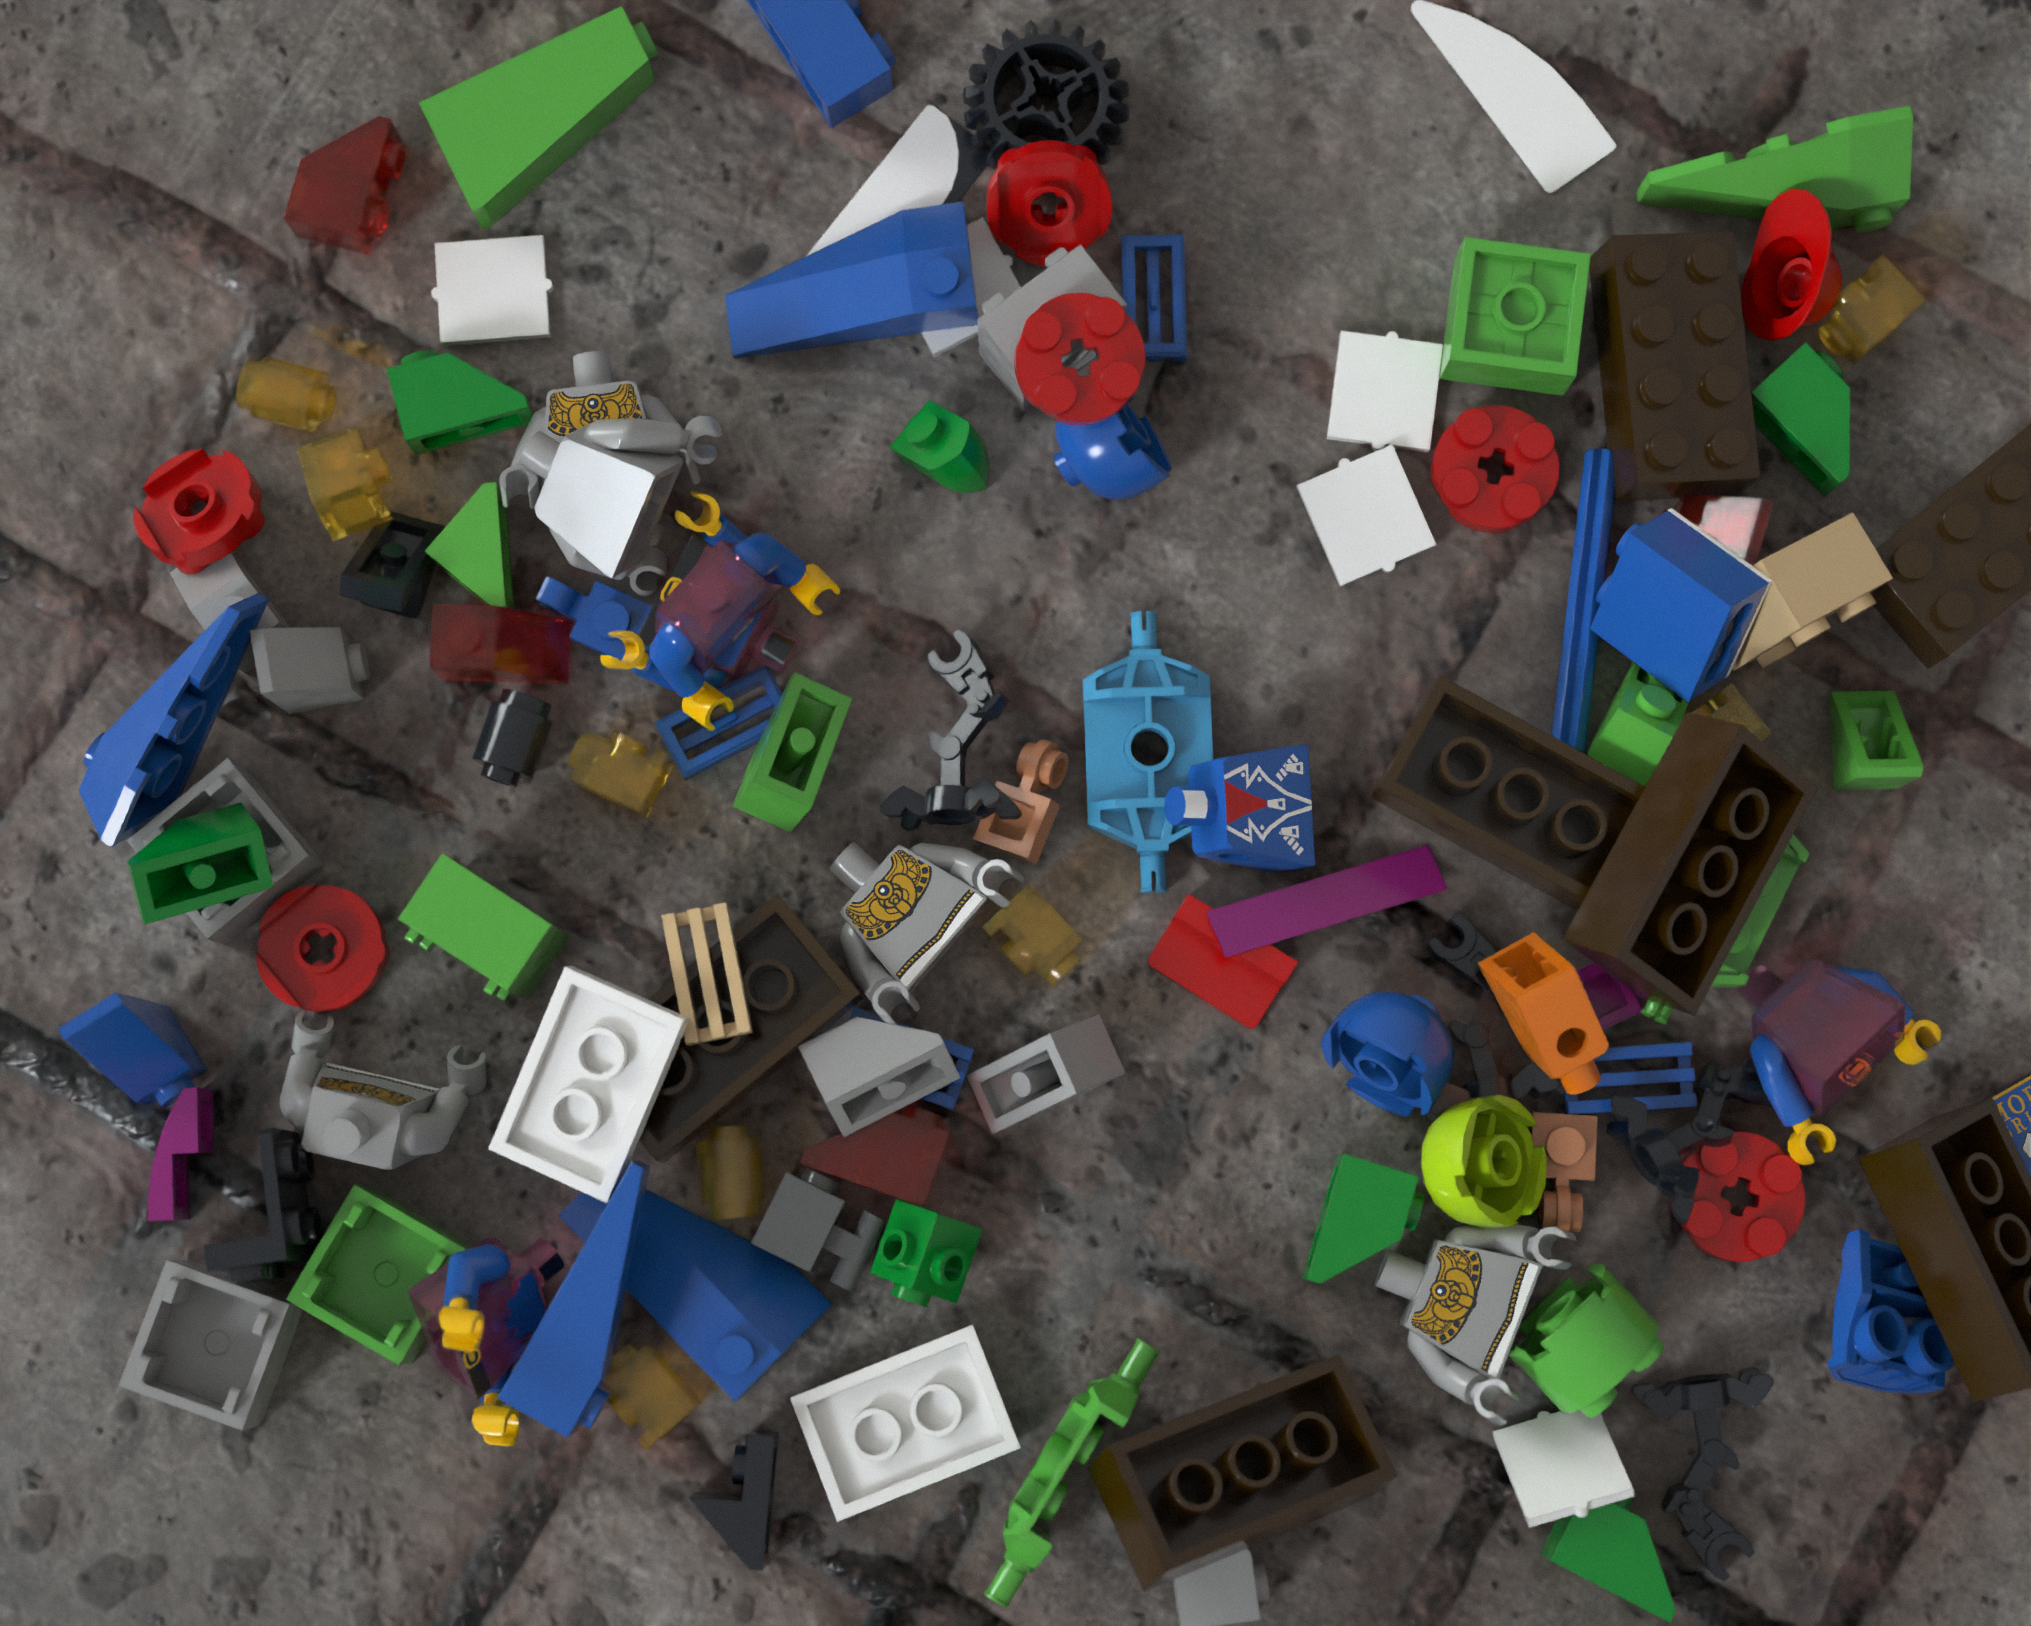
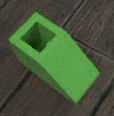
M1632 662L1595 732L1587 755L1635 782L1646 786L1682 722L1688 702L1635 662Z

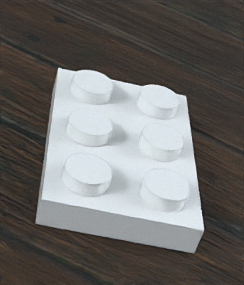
M574 966L564 967L488 1149L608 1203L627 1170L690 1018Z
M973 1324L790 1397L837 1522L1021 1448Z

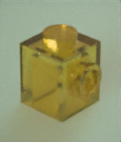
M357 426L297 448L311 502L333 541L393 519L383 485L392 482L389 467L379 446L368 449Z

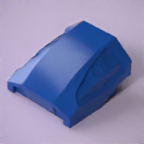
M1858 1229L1849 1232L1842 1250V1270L1834 1307L1833 1357L1828 1360V1369L1833 1379L1880 1392L1929 1393L1944 1389L1945 1370L1950 1369L1955 1364L1954 1359L1933 1315L1926 1305L1925 1298L1899 1246L1871 1239L1869 1231Z

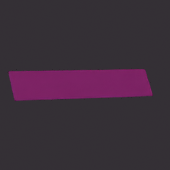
M1425 845L1207 911L1206 914L1224 956L1230 957L1439 893L1448 888L1429 846Z

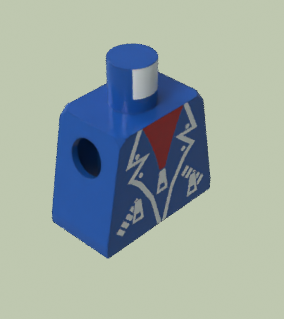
M1299 744L1233 755L1192 765L1188 773L1189 787L1174 786L1166 795L1165 814L1167 820L1172 825L1191 826L1192 849L1198 857L1269 873H1282L1315 866L1308 745Z

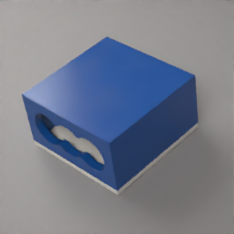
M1672 508L1644 525L1641 523L1634 524L1625 532L1616 547V554L1620 557L1613 574L1607 578L1597 593L1596 602L1600 606L1590 630L1684 700L1690 702L1729 676L1773 580Z

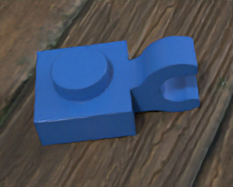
M546 576L535 598L540 602L539 606L576 622L569 635L571 641L601 655L613 656L619 660L623 659L625 655V645L622 640L611 637L608 633L611 631H632L638 635L653 608L652 605L597 580L587 597L575 589Z

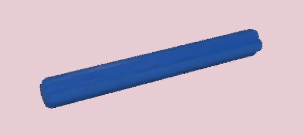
M1600 448L1589 449L1584 456L1552 728L1553 737L1582 753H1585L1599 638L1596 633L1590 630V627L1600 606L1596 602V596L1606 578L1615 494L1612 450Z

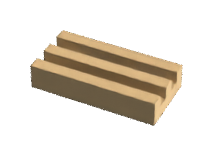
M724 902L714 904L712 907L702 909L699 907L689 909L687 912L661 915L679 1011L681 1015L690 1018L684 1032L686 1045L690 1046L753 1033L728 904ZM716 921L735 1017V1022L723 1024L704 923ZM686 926L691 928L709 1027L703 1029L698 1028L679 929Z

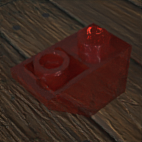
M378 116L300 160L283 216L297 237L365 255L369 254L373 237L380 238L387 225L389 204L384 200L390 180L399 179L406 159V145L402 143V138L392 120Z

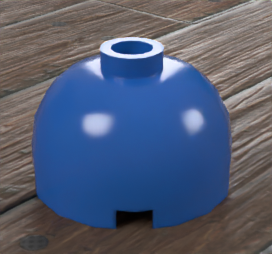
M1131 397V398L1127 401V403H1129L1130 401H1132L1134 398ZM1126 403L1116 415L1097 424L1071 426L1056 421L1055 437L1061 451L1055 454L1053 458L1064 479L1072 487L1082 482L1093 494L1109 500L1131 499L1142 494L1171 476L1168 473L1172 470L1170 460L1147 417L1144 416L1139 419L1133 409Z
M1375 991L1351 1002L1337 1015L1325 1031L1321 1042L1325 1059L1332 1069L1340 1060L1343 1066L1356 1076L1350 1078L1346 1083L1349 1088L1376 1107L1398 1116L1409 1117L1414 1108H1421V1116L1428 1114L1442 1094L1454 1068V1046L1447 1027L1440 1019L1439 1011L1430 1001L1414 994L1408 996L1399 992Z

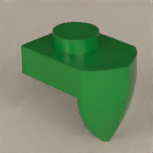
M928 400L917 415L908 422L906 428L889 448L902 462L951 491L975 493L987 490L990 463L987 448L981 436L968 421Z

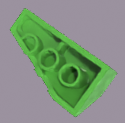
M1911 106L1860 114L1827 122V133L1798 144L1793 140H1789L1788 134L1766 139L1767 144L1750 150L1744 159L1735 160V155L1732 152H1719L1648 172L1636 191L1638 204L1762 220L1767 207L1779 194L1790 189L1809 190L1821 200L1829 215L1831 229L1854 225L1855 232H1869L1883 228L1893 222L1892 218L1910 199L1913 136Z

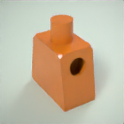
M1534 932L1478 962L1485 979L1527 1056L1551 1079L1559 1078L1567 1094H1580L1596 1086L1601 1080V1074L1593 1059L1606 1053L1609 1043L1574 966Z

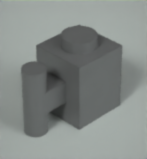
M805 1167L800 1178L786 1172L751 1244L808 1272H814L824 1250H827L841 1257L829 1281L853 1292L887 1221L864 1210L853 1233L837 1226L848 1201L835 1195L840 1183L808 1167Z

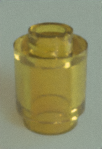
M265 357L262 361L249 359L245 363L239 377L236 393L238 407L250 410L253 418L307 432H314L320 422H329L333 415L337 398L336 388L329 385V376L326 371L271 357Z
M746 1125L708 1128L709 1141L697 1142L696 1152L701 1204L708 1205L709 1220L760 1215L759 1199L766 1198L760 1137L747 1138Z

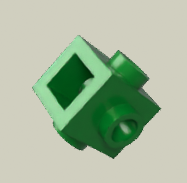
M896 1199L870 1273L894 1282L891 1295L928 1308L931 1296L957 1304L983 1229Z

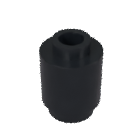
M503 689L499 702L493 701L491 703L472 760L483 765L480 776L517 788L520 778L533 780L553 723L547 719L552 705L518 691Z

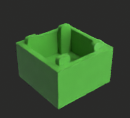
M1464 237L1454 258L1439 379L1563 396L1577 374L1591 254Z
M443 853L398 918V920L411 927L404 938L405 940L416 946L424 936L419 944L420 947L428 952H431L436 945L443 948L490 979L483 991L493 997L497 996L506 1003L513 994L526 1000L529 998L569 938V935Z
M354 1184L286 1300L398 1366L414 1363L438 1322L440 1311L444 1307L443 1301L449 1259L456 1252L471 1249L475 1246L374 1187Z

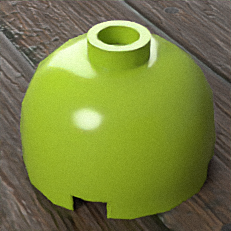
M1503 1095L1474 1098L1449 1106L1429 1126L1422 1144L1421 1168L1425 1186L1433 1202L1445 1214L1456 1221L1487 1228L1509 1227L1518 1224L1516 1221L1521 1215H1531L1539 1206L1546 1185L1547 1158L1544 1146L1534 1147L1532 1135L1528 1127L1537 1126L1532 1114L1518 1100Z

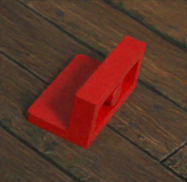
M1188 893L1149 956L1147 964L1155 971L1248 1029H1254L1259 1024L1280 988L1287 982L1298 961L1271 944L1225 957L1206 914L1207 911L1213 908Z

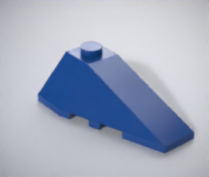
M964 202L901 210L725 295L733 358L978 325L977 319L979 314Z
M257 593L228 606L106 733L100 734L92 742L84 757L83 764L88 769L79 788V793L101 841L111 847L124 841L138 832L182 795L250 644L251 636L249 630L257 628L268 604V598Z
M639 1160L630 1163L498 1396V1399L567 1438L578 1429L580 1424L591 1429L610 1396V1393L601 1389V1386L610 1371L650 1166Z
M647 1189L645 1190L626 1289L679 1346L734 1401H737L828 1310L832 1303L792 1263L751 1244V1241L714 1222L708 1221ZM581 1192L558 1216L585 1244L608 1203Z

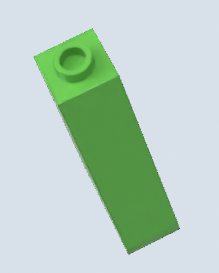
M622 6L419 102L482 230L498 222L656 82L649 61L658 56L655 45L644 23L641 21L632 26Z

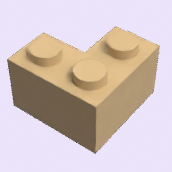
M1853 512L1753 565V567L1773 581L1732 670L1735 671L1756 659L1761 668L1764 669L1796 650L1795 646L1799 647L1830 629L1831 627L1826 620L1827 617L1836 613L1843 623L1876 604L1871 592L1893 579Z

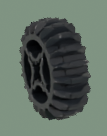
M1056 19L1049 25V34H1038L1036 24L1030 20L1025 24V38L1019 40L1014 32L1006 28L1005 32L1002 33L1004 51L994 45L986 44L982 50V56L986 65H971L969 79L975 85L968 86L963 90V103L971 107V109L964 113V125L968 129L977 130L972 136V146L976 151L991 149L987 156V165L992 170L997 169L998 160L1003 153L1009 149L1020 148L1030 144L1022 140V138L1030 135H1041L1048 140L1062 141L1074 146L1082 145L1092 150L1096 155L1098 164L1106 165L1110 161L1111 152L1107 145H1120L1122 143L1124 130L1118 124L1129 121L1130 106L1121 102L1129 95V85L1126 80L1115 79L1120 74L1121 64L1117 58L1102 60L1106 47L1102 39L1096 40L1085 47L1083 46L1085 30L1081 26L1076 27L1068 38L1061 36V23ZM1041 65L1058 66L1069 70V72L1052 74ZM1017 74L1021 80L1020 90L1023 94L1016 101L1010 103V111L998 116L995 108L997 97L1009 79ZM1036 93L1040 99L1049 98V105L1053 99L1057 101V117L1053 111L1044 112V104L1040 110L1036 109ZM1093 93L1097 102V112L1089 126L1076 136L1072 130L1073 120L1070 114L1082 106L1083 98Z

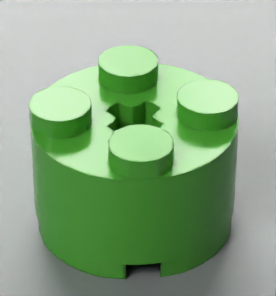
M1594 1263L1585 1267L1592 1277L1580 1285L1571 1277H1568L1545 1295L1521 1321L1519 1330L1526 1337L1520 1346L1513 1343L1509 1352L1511 1359L1563 1413L1581 1410L1587 1418L1595 1417L1603 1412L1617 1395V1390L1614 1387L1632 1370L1640 1372L1649 1367L1661 1355L1665 1347L1657 1337L1659 1330L1658 1322L1602 1263Z

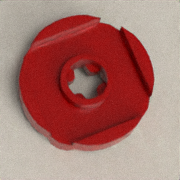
M1046 140L1033 142L1020 148L1009 149L999 158L997 169L988 183L986 193L987 219L995 238L1000 244L1002 240L1006 246L1015 250L1016 257L1030 264L1046 266V257L1058 248H1065L1069 253L1081 244L1086 251V247L1095 242L1099 234L1100 238L1103 237L1112 217V197L1109 180L1104 170L1097 163L1096 155L1091 149L1082 145L1074 146L1062 141ZM1053 192L1056 193V196L1063 197L1066 203L1056 205L1055 214L1045 215L1041 205H1032L1034 199L1040 198L1043 193Z
M1090 293L1064 294L1042 304L1026 320L1014 353L1015 375L1025 398L1036 409L1038 407L1045 414L1054 417L1056 421L1071 426L1093 425L1116 415L1137 391L1145 368L1144 343L1135 322L1125 313L1122 305L1116 300L1109 297H1098ZM1072 343H1082L1085 350H1094L1097 360L1090 363L1089 375L1078 376L1075 367L1069 366L1064 368L1061 357L1070 354Z
M1487 405L1480 408H1471L1461 413L1457 420L1440 437L1431 461V482L1436 494L1439 493L1442 502L1449 508L1447 512L1460 524L1485 533H1503L1530 521L1551 499L1559 477V458L1554 447L1552 431L1546 425L1537 422L1526 412L1504 405ZM1492 454L1504 457V464L1511 467V476L1502 475L1498 484L1487 482V472L1478 468L1479 459L1489 460Z
M203 449L183 452L159 466L142 487L148 496L142 504L141 512L135 506L133 514L135 531L154 556L164 563L176 566L181 573L190 575L203 571L208 564L214 563L233 552L244 540L256 536L264 525L265 516L260 509L262 496L259 484L245 464L233 453L221 450L224 456H208ZM202 500L206 507L198 514L193 515L191 506L197 501Z
M331 885L300 886L285 893L266 911L258 930L261 934L258 941L256 963L265 985L277 998L286 1004L319 1014L349 1008L365 998L378 983L383 968L388 964L390 957L385 928L375 909L356 893ZM316 932L324 938L333 934L337 940V944L333 948L336 956L328 964L323 960H318L311 964L306 957L313 949L308 939Z
M1733 1132L1730 1144L1723 1147L1699 1145L1682 1158L1681 1165L1699 1169V1182L1695 1191L1694 1206L1689 1221L1686 1224H1681L1682 1229L1689 1236L1687 1238L1697 1249L1720 1260L1750 1262L1777 1254L1784 1248L1786 1242L1794 1236L1804 1213L1805 1189L1801 1180L1802 1172L1799 1164L1788 1156L1779 1145L1757 1134ZM1738 1178L1748 1183L1747 1191L1754 1195L1753 1205L1743 1207L1740 1216L1730 1213L1731 1202L1721 1198L1723 1188L1735 1187Z

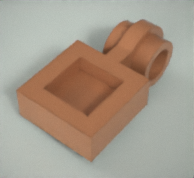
M1042 739L1037 743L1028 742L1022 748L1016 765L1017 776L1022 779L1019 787L997 780L995 786L1009 796L1020 808L1022 816L1016 820L1001 819L995 812L987 818L980 820L973 840L982 846L1037 864L1060 808L1058 803L1040 795V793L1048 788H1058L1068 770V755L1060 751L1057 743Z
M1531 1112L1537 1126L1529 1127L1534 1147L1544 1146L1547 1158L1546 1178L1552 1179V1191H1543L1538 1206L1539 1229L1556 1227L1570 1232H1580L1583 1221V1197L1581 1193L1570 1192L1569 1180L1595 1181L1598 1116Z

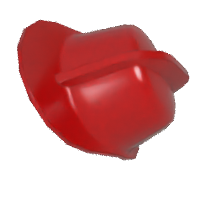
M1790 189L1779 194L1767 207L1759 226L1751 262L1740 293L1743 319L1747 328L1758 338L1776 341L1791 336L1801 326H1808L1823 319L1831 312L1839 298L1842 287V270L1831 247L1832 231L1829 215L1821 200L1809 190Z

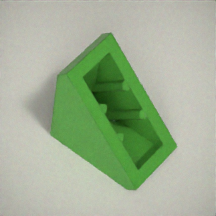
M497 482L483 483L425 552L436 565L503 620L515 619L507 507L503 506L501 489Z
M1895 691L1831 692L1829 705L1834 790L1898 789L1922 777L1924 766Z

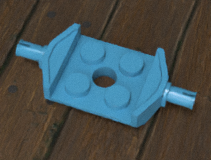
M1142 611L1131 612L1133 650H1129V657L1099 669L1083 679L1082 683L1087 828L1136 849V853L1140 854V893L1151 894L1152 874L1155 875V894L1168 892L1166 888L1164 853H1168L1170 846L1192 835L1191 826L1172 825L1167 820L1165 799L1168 791L1174 786L1189 787L1188 773L1191 766L1213 760L1210 675L1192 665L1161 655V649H1156L1157 612L1146 611L1145 630L1142 629ZM1144 732L1159 734L1165 740L1168 747V754L1165 759L1154 766H1146L1138 762L1131 751V743L1137 735Z

